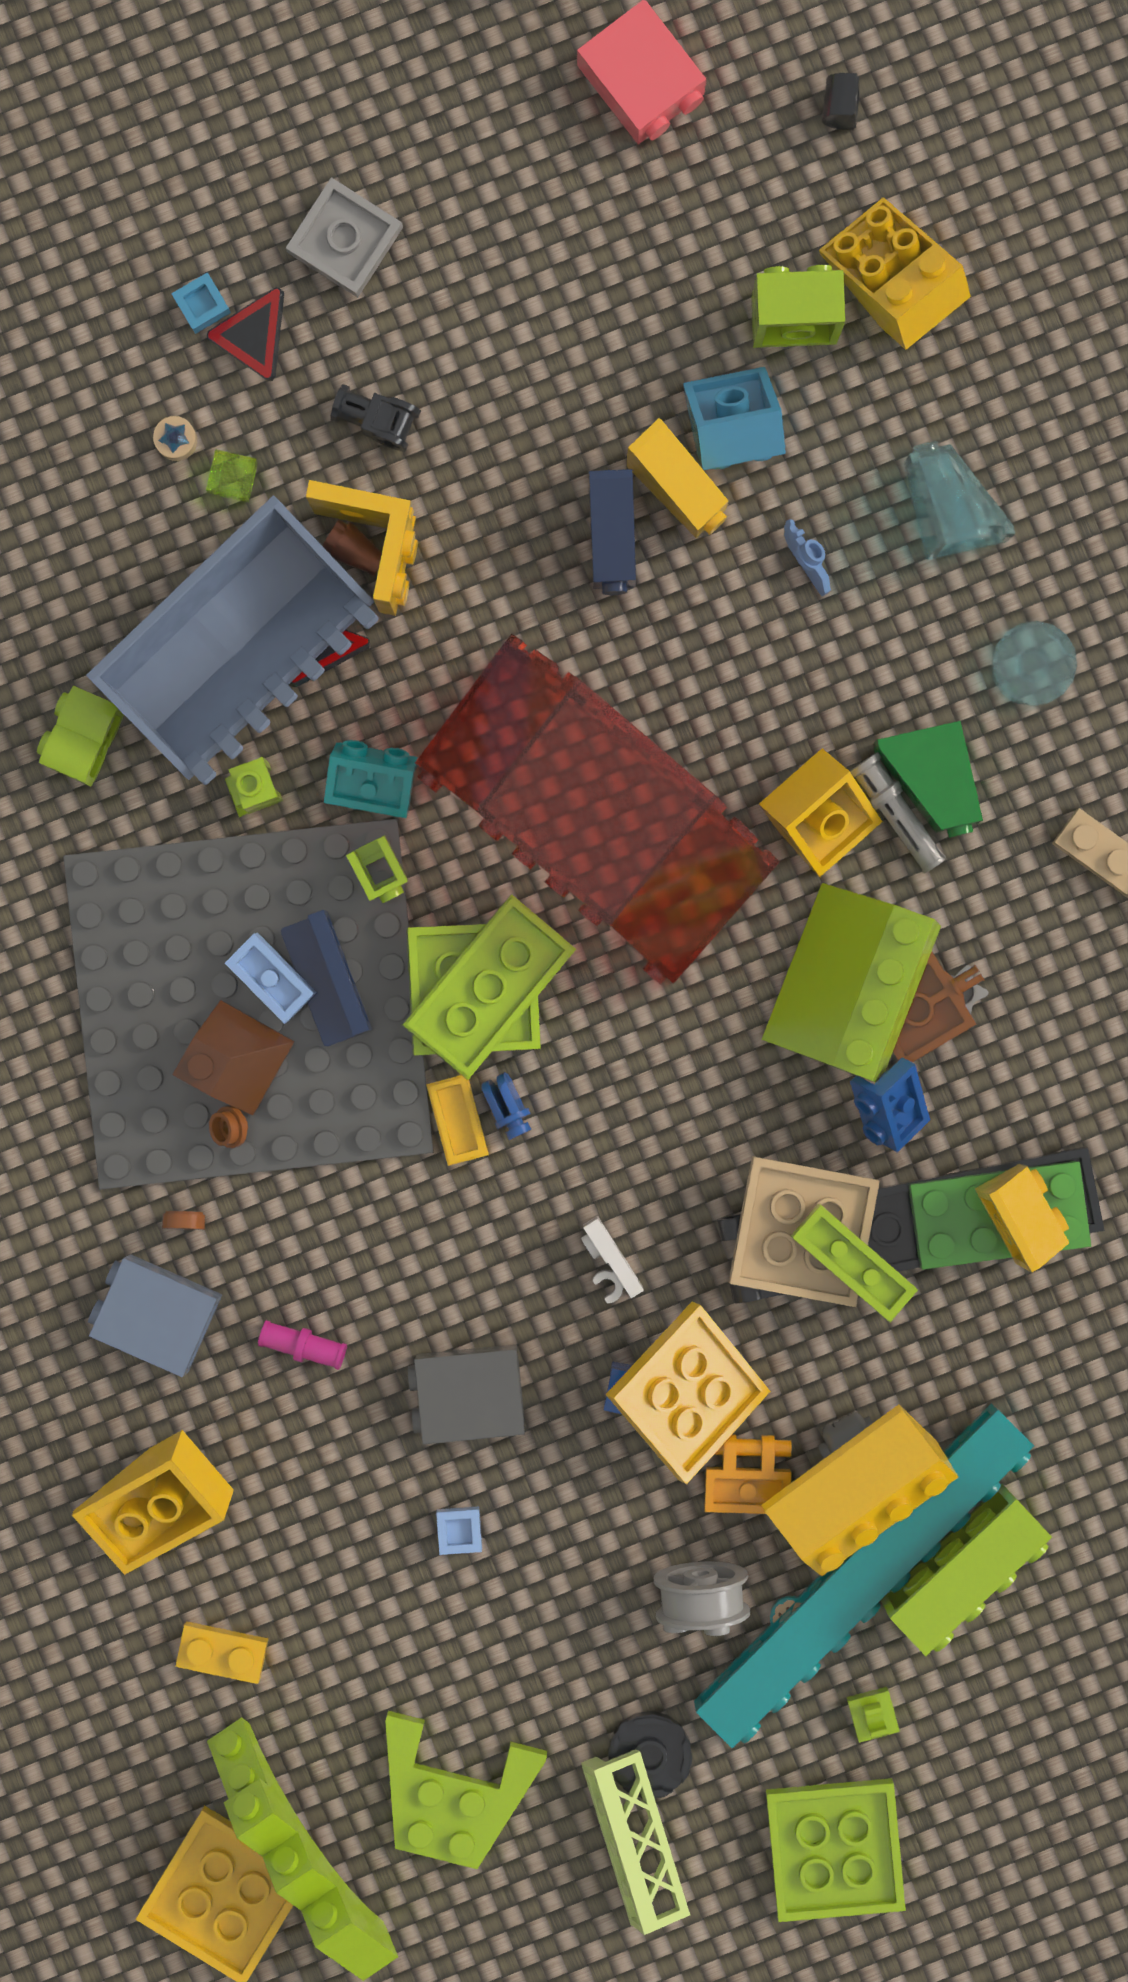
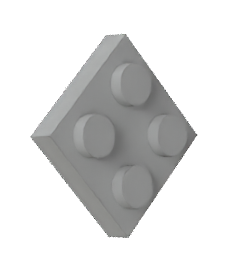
M331 177L286 246L288 254L358 298L403 229L401 221Z

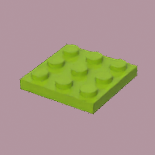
M485 924L406 928L411 1013ZM538 996L493 1051L541 1049ZM412 1034L413 1055L435 1054Z
M892 1778L766 1789L778 1922L906 1911L895 1789Z

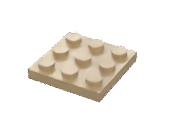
M752 1156L728 1282L744 1287L856 1307L858 1295L796 1242L791 1235L817 1204H820L868 1245L880 1181Z

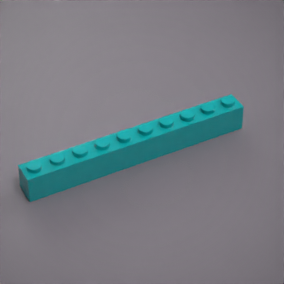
M991 1403L943 1451L959 1477L951 1482L942 1493L932 1496L914 1509L909 1517L896 1522L878 1535V1538L873 1543L863 1546L845 1559L840 1567L827 1572L823 1576L819 1575L798 1596V1599L802 1600L803 1603L792 1612L794 1603L772 1626L770 1624L694 1700L696 1713L731 1748L739 1741L742 1743L748 1742L760 1729L761 1724L759 1721L769 1711L772 1713L778 1712L790 1699L791 1694L789 1691L800 1680L803 1683L808 1682L820 1669L821 1664L819 1661L830 1650L833 1653L838 1652L850 1639L851 1634L849 1631L860 1620L863 1623L869 1621L880 1609L881 1604L879 1601L890 1590L893 1593L899 1591L910 1579L911 1574L909 1571L920 1560L923 1563L929 1561L940 1549L941 1544L939 1541L950 1530L953 1533L959 1531L970 1519L971 1514L969 1511L980 1500L983 1503L990 1500L1001 1487L999 1481L1010 1470L1015 1473L1028 1462L1031 1457L1029 1451L1034 1445Z

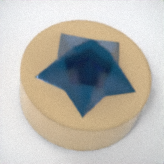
M170 416L157 424L153 434V441L163 457L171 461H182L190 457L195 451L197 434L186 419L179 416Z

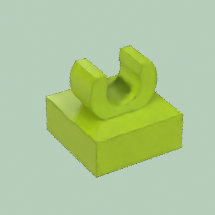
M887 1687L846 1697L859 1743L900 1732Z

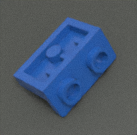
M902 1057L894 1066L885 1071L875 1084L857 1075L850 1081L855 1097L854 1103L859 1110L863 1123V1133L872 1143L876 1145L883 1144L898 1153L930 1121L916 1065L913 1062Z

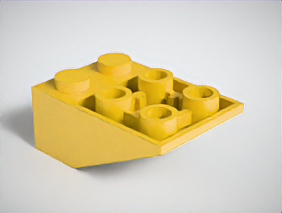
M884 197L819 249L820 255L832 266L833 270H843L844 284L876 323L905 350L971 297L963 265Z

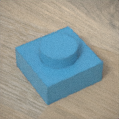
M208 272L171 293L195 334L231 313Z

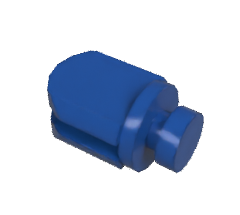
M504 1072L496 1077L499 1090L490 1079L483 1082L481 1086L497 1121L494 1123L496 1128L500 1129L507 1126L509 1131L505 1133L508 1139L511 1140L531 1130L529 1123H524L522 1118L531 1113L529 1108L525 1109L512 1079Z

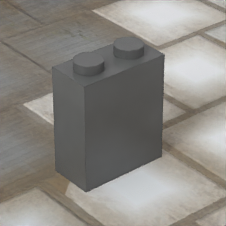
M517 1344L421 1353L416 1355L414 1359L415 1365L408 1366L410 1391H417L419 1403L418 1408H412L414 1434H422L423 1445L525 1435Z

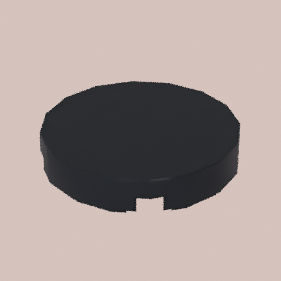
M656 1711L635 1713L623 1720L613 1732L608 1748L609 1760L635 1749L640 1751L654 1798H662L671 1794L688 1777L692 1764L690 1739L682 1725L669 1715ZM632 1764L612 1772L615 1780L628 1793L636 1779Z

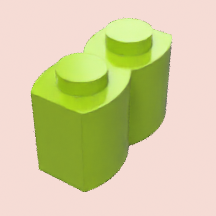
M73 686L69 694L64 692L60 696L54 712L55 716H58L57 723L52 732L46 731L43 734L37 748V753L41 755L39 763L91 787L103 765L108 748L117 734L124 714L112 702Z

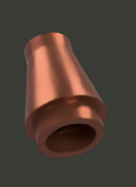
M339 519L323 543V548L336 561L374 576L379 568L382 552L351 522L347 525Z

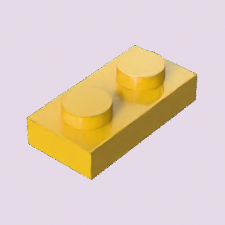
M186 1621L175 1667L258 1684L269 1639Z

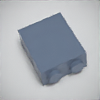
M131 1254L124 1257L122 1262L115 1261L105 1281V1284L111 1286L104 1301L98 1299L89 1316L88 1323L94 1325L89 1337L180 1377L185 1376L192 1366L222 1294Z

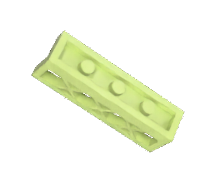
M635 1749L606 1762L598 1757L581 1762L630 1925L646 1935L689 1916L690 1912L640 1751ZM632 1764L636 1779L628 1795L617 1789L612 1772ZM639 1792H641L643 1802L637 1799ZM620 1797L626 1799L623 1807L621 1804ZM634 1804L645 1808L649 1818L641 1835L630 1831L627 1823ZM652 1832L654 1834L656 1843L649 1840L652 1835ZM632 1837L639 1840L636 1848L634 1846ZM647 1845L657 1849L661 1857L654 1876L643 1872L639 1862ZM665 1873H666V1877H667L668 1883L662 1881V1879H663ZM645 1879L651 1881L649 1888H647ZM659 1886H662L671 1891L676 1907L656 1916L652 1902Z

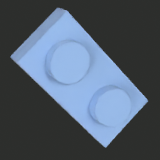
M258 932L254 933L225 962L284 1024L289 1022L317 993Z

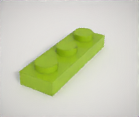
M817 1204L791 1235L796 1242L889 1322L896 1317L918 1291L913 1284L820 1204Z

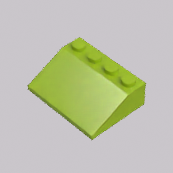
M822 883L761 1040L876 1083L886 1071L941 925L933 918L900 906Z

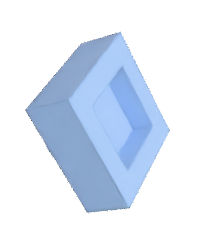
M479 1506L437 1509L439 1555L482 1552Z

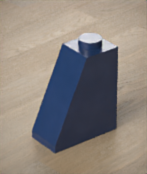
M632 469L589 471L593 589H602L603 595L628 593L627 588L635 587Z

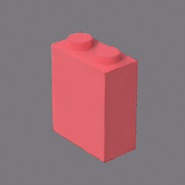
M646 0L640 1L577 50L578 68L638 145L648 137L650 140H654L661 136L669 128V121L681 112L684 115L689 114L704 99L705 76Z

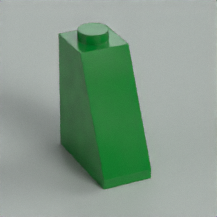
M961 721L881 738L873 743L874 753L879 752L882 756L881 762L893 778L901 783L903 791L935 833L947 830L948 838L972 833V825L983 821Z

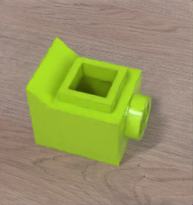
M263 757L228 769L230 776L226 777L225 781L239 818L283 801L281 794L275 790L268 772L271 770L270 764Z
M386 835L346 855L369 901L379 897L381 903H385L404 893L401 885L408 882V878ZM385 857L394 875L375 884L366 866Z

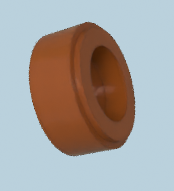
M165 1211L163 1213L162 1229L205 1230V1215L203 1212Z

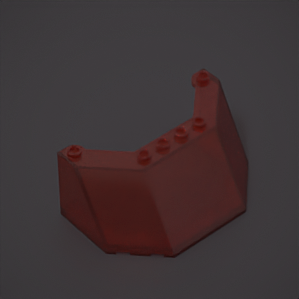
M511 634L416 760L415 764L421 770L417 778L435 793L440 788H443L482 819L478 826L497 842L502 836L516 847L511 854L529 870H532L535 865L540 867L549 875L544 882L563 899L570 893L582 903L577 911L596 927L603 922L646 962L642 970L660 985L667 980L673 985L780 862L768 850L765 849L762 852L755 846L758 839L739 819L734 817L732 820H727L722 815L727 806L715 794L592 689L570 672L562 679V675L558 672L560 667L536 649L530 654L524 649L527 645L521 639Z

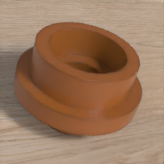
M231 1105L221 1107L210 1118V1135L219 1146L227 1148L239 1147L246 1140L248 1131L247 1120L238 1108Z

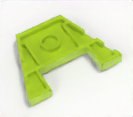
M388 1711L385 1723L395 1849L478 1869L546 1762L547 1751L510 1742L500 1784L415 1763L425 1720Z

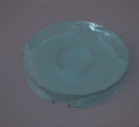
M1039 621L1021 623L1007 631L994 647L991 669L993 680L1000 692L1014 703L1029 706L1047 705L1062 696L1074 680L1077 668L1075 648L1067 635L1054 625Z

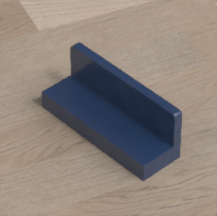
M318 911L308 915V918L282 928L281 935L295 971L317 992L307 1003L324 1046H331L373 1030L328 911Z

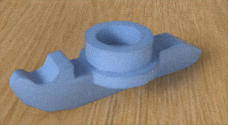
M789 519L784 526L786 543L819 594L824 596L831 591L829 576L822 566V562L825 559V550L816 540L810 539L805 541L802 536L805 533L804 530L796 528L794 520Z

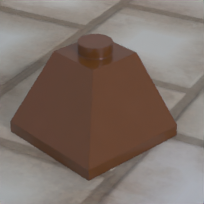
M220 1000L193 1037L172 1075L215 1099L254 1115L295 1041Z

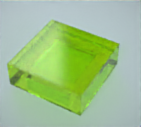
M215 449L206 487L207 493L249 502L258 464L257 459Z

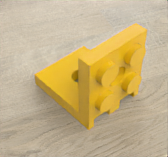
M309 480L306 498L314 514L387 529L373 600L379 613L396 616L398 605L405 606L409 591V581L406 580L407 574L405 573L406 564H414L418 547V540L415 539V532L413 531L416 516H413L414 510L410 507L411 501Z

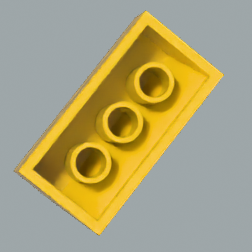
M898 1404L763 1503L762 1507L801 1560L820 1576H823L827 1572L840 1567L845 1559L863 1546L873 1543L878 1538V1535L896 1522L909 1517L914 1509L929 1498L942 1493L959 1476L936 1439Z

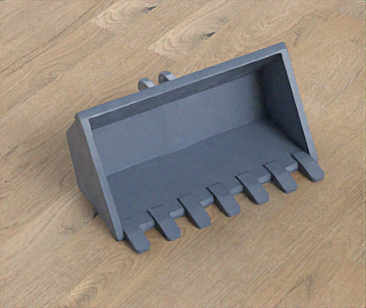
M273 495L86 676L188 780L195 775L203 785H207L216 776V772L207 763L221 749L230 759H234L243 750V746L234 736L248 723L258 733L266 729L270 725V720L261 711L275 697L285 707L292 704L298 695L288 685L301 672L305 673L312 681L318 679L325 669L315 659L328 646L337 654H344L351 647L352 643L342 633L355 620L364 628L369 629L378 621L379 617L369 608L374 603L373 599Z

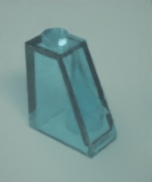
M933 441L917 445L913 448L914 453L908 455L904 466L926 560L1005 543L1015 535L1014 525L951 444L939 447L938 442Z

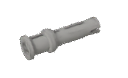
M876 752L851 769L850 772L869 797L873 808L881 810L925 874L942 863L946 856L941 853L922 823L900 794L903 791L901 783L893 781L880 762L882 756L879 752Z

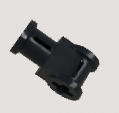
M342 384L336 394L330 420L338 422L342 419L361 426L363 435L391 449L406 452L408 447L406 438L413 420L419 418L421 410L404 400L395 397H385L374 393L372 399L351 392L350 386Z

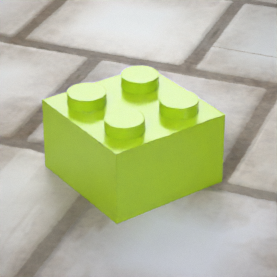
M814 265L808 267L807 271L790 272L787 267L776 266L765 269L764 273H757L751 296L753 348L837 345L845 324L843 270H832V266Z

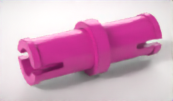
M268 1320L264 1322L258 1340V1346L293 1355L294 1361L302 1363L306 1359L334 1367L337 1370H340L347 1349V1344L312 1335V1330L302 1328L299 1331L271 1323Z

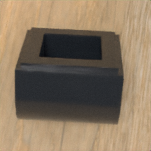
M835 73L826 78L822 123L827 127L852 131L856 128L860 96V81L857 73Z

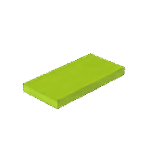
M511 894L404 1021L402 1026L466 1080H469L575 952L576 948Z

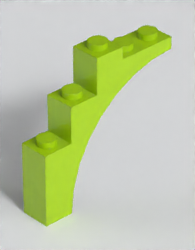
M241 1717L209 1739L207 1743L228 1797L224 1805L237 1839L263 1857L276 1893L301 1910L315 1948L362 1981L398 1958L384 1921L372 1912L347 1886L312 1840L294 1812L261 1751L251 1725Z

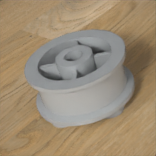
M712 1561L683 1563L660 1570L654 1575V1585L661 1589L662 1606L656 1612L657 1621L663 1625V1630L667 1633L704 1630V1633L710 1636L728 1634L730 1626L739 1624L750 1616V1607L743 1602L742 1584L748 1579L747 1570L736 1564Z

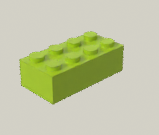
M1001 1484L998 1492L985 1503L982 1502L970 1513V1519L959 1531L955 1533L951 1531L939 1542L941 1544L940 1549L929 1561L923 1563L920 1560L909 1571L911 1577L899 1591L893 1593L890 1590L880 1600L889 1618L925 1656L932 1650L939 1652L945 1648L954 1637L953 1630L964 1620L968 1623L978 1617L985 1608L984 1601L995 1591L998 1593L1005 1591L1015 1581L1017 1577L1015 1572L1027 1561L1029 1563L1037 1561L1048 1549L1047 1542L1052 1536L1003 1484Z

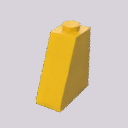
M658 418L628 447L626 467L632 469V473L695 538L704 530L710 535L726 520L727 516L723 512L727 509L729 501L667 425Z

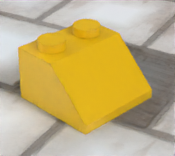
M823 748L759 803L778 832L819 877L883 822L851 772Z
M1018 1164L975 1188L1017 1265L1030 1272H1034L1069 1244L1064 1234L1069 1229V1226L1057 1207L1051 1209L1043 1196L1044 1193L1048 1192V1188L1036 1169L1030 1171L1028 1166Z

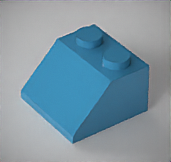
M765 367L683 383L695 448L703 470L725 469L733 464L753 460L765 461L773 456L786 454L782 410Z

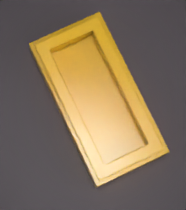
M459 1075L426 1084L447 1165L450 1166L489 1155L470 1081Z

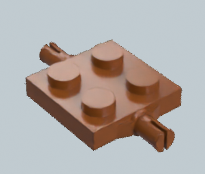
M931 952L893 1050L898 1061L903 1057L914 1062L977 1025L965 1005L963 992L978 983L985 981L982 974H979L966 982V979L980 972L976 965L953 978L942 968L935 954Z

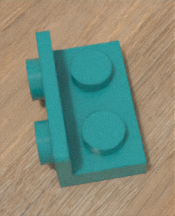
M347 740L343 743L337 742L329 758L324 803L407 818L414 774L419 758L410 756L407 751L399 748H387L383 751L368 748L367 744L356 740Z

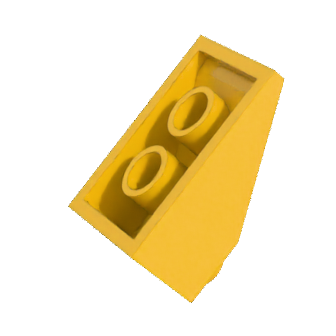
M181 1430L145 1451L73 1511L72 1516L125 1575L224 1521L234 1489L186 1433Z

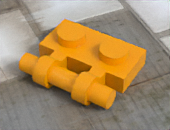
M732 1434L714 1454L723 1455L722 1467H705V1512L766 1514L762 1504L791 1484L790 1469H774L775 1457H791V1440H775L773 1435H761V1439H737L736 1434ZM736 1456H760V1468H736Z

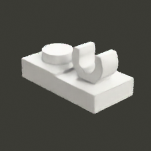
M598 1215L583 1224V1228L587 1233L581 1237L584 1245L594 1259L601 1255L606 1264L609 1263L613 1271L601 1270L593 1277L595 1285L604 1279H610L615 1283L614 1291L604 1297L605 1301L612 1303L618 1300L623 1288H625L630 1298L644 1291L642 1284Z

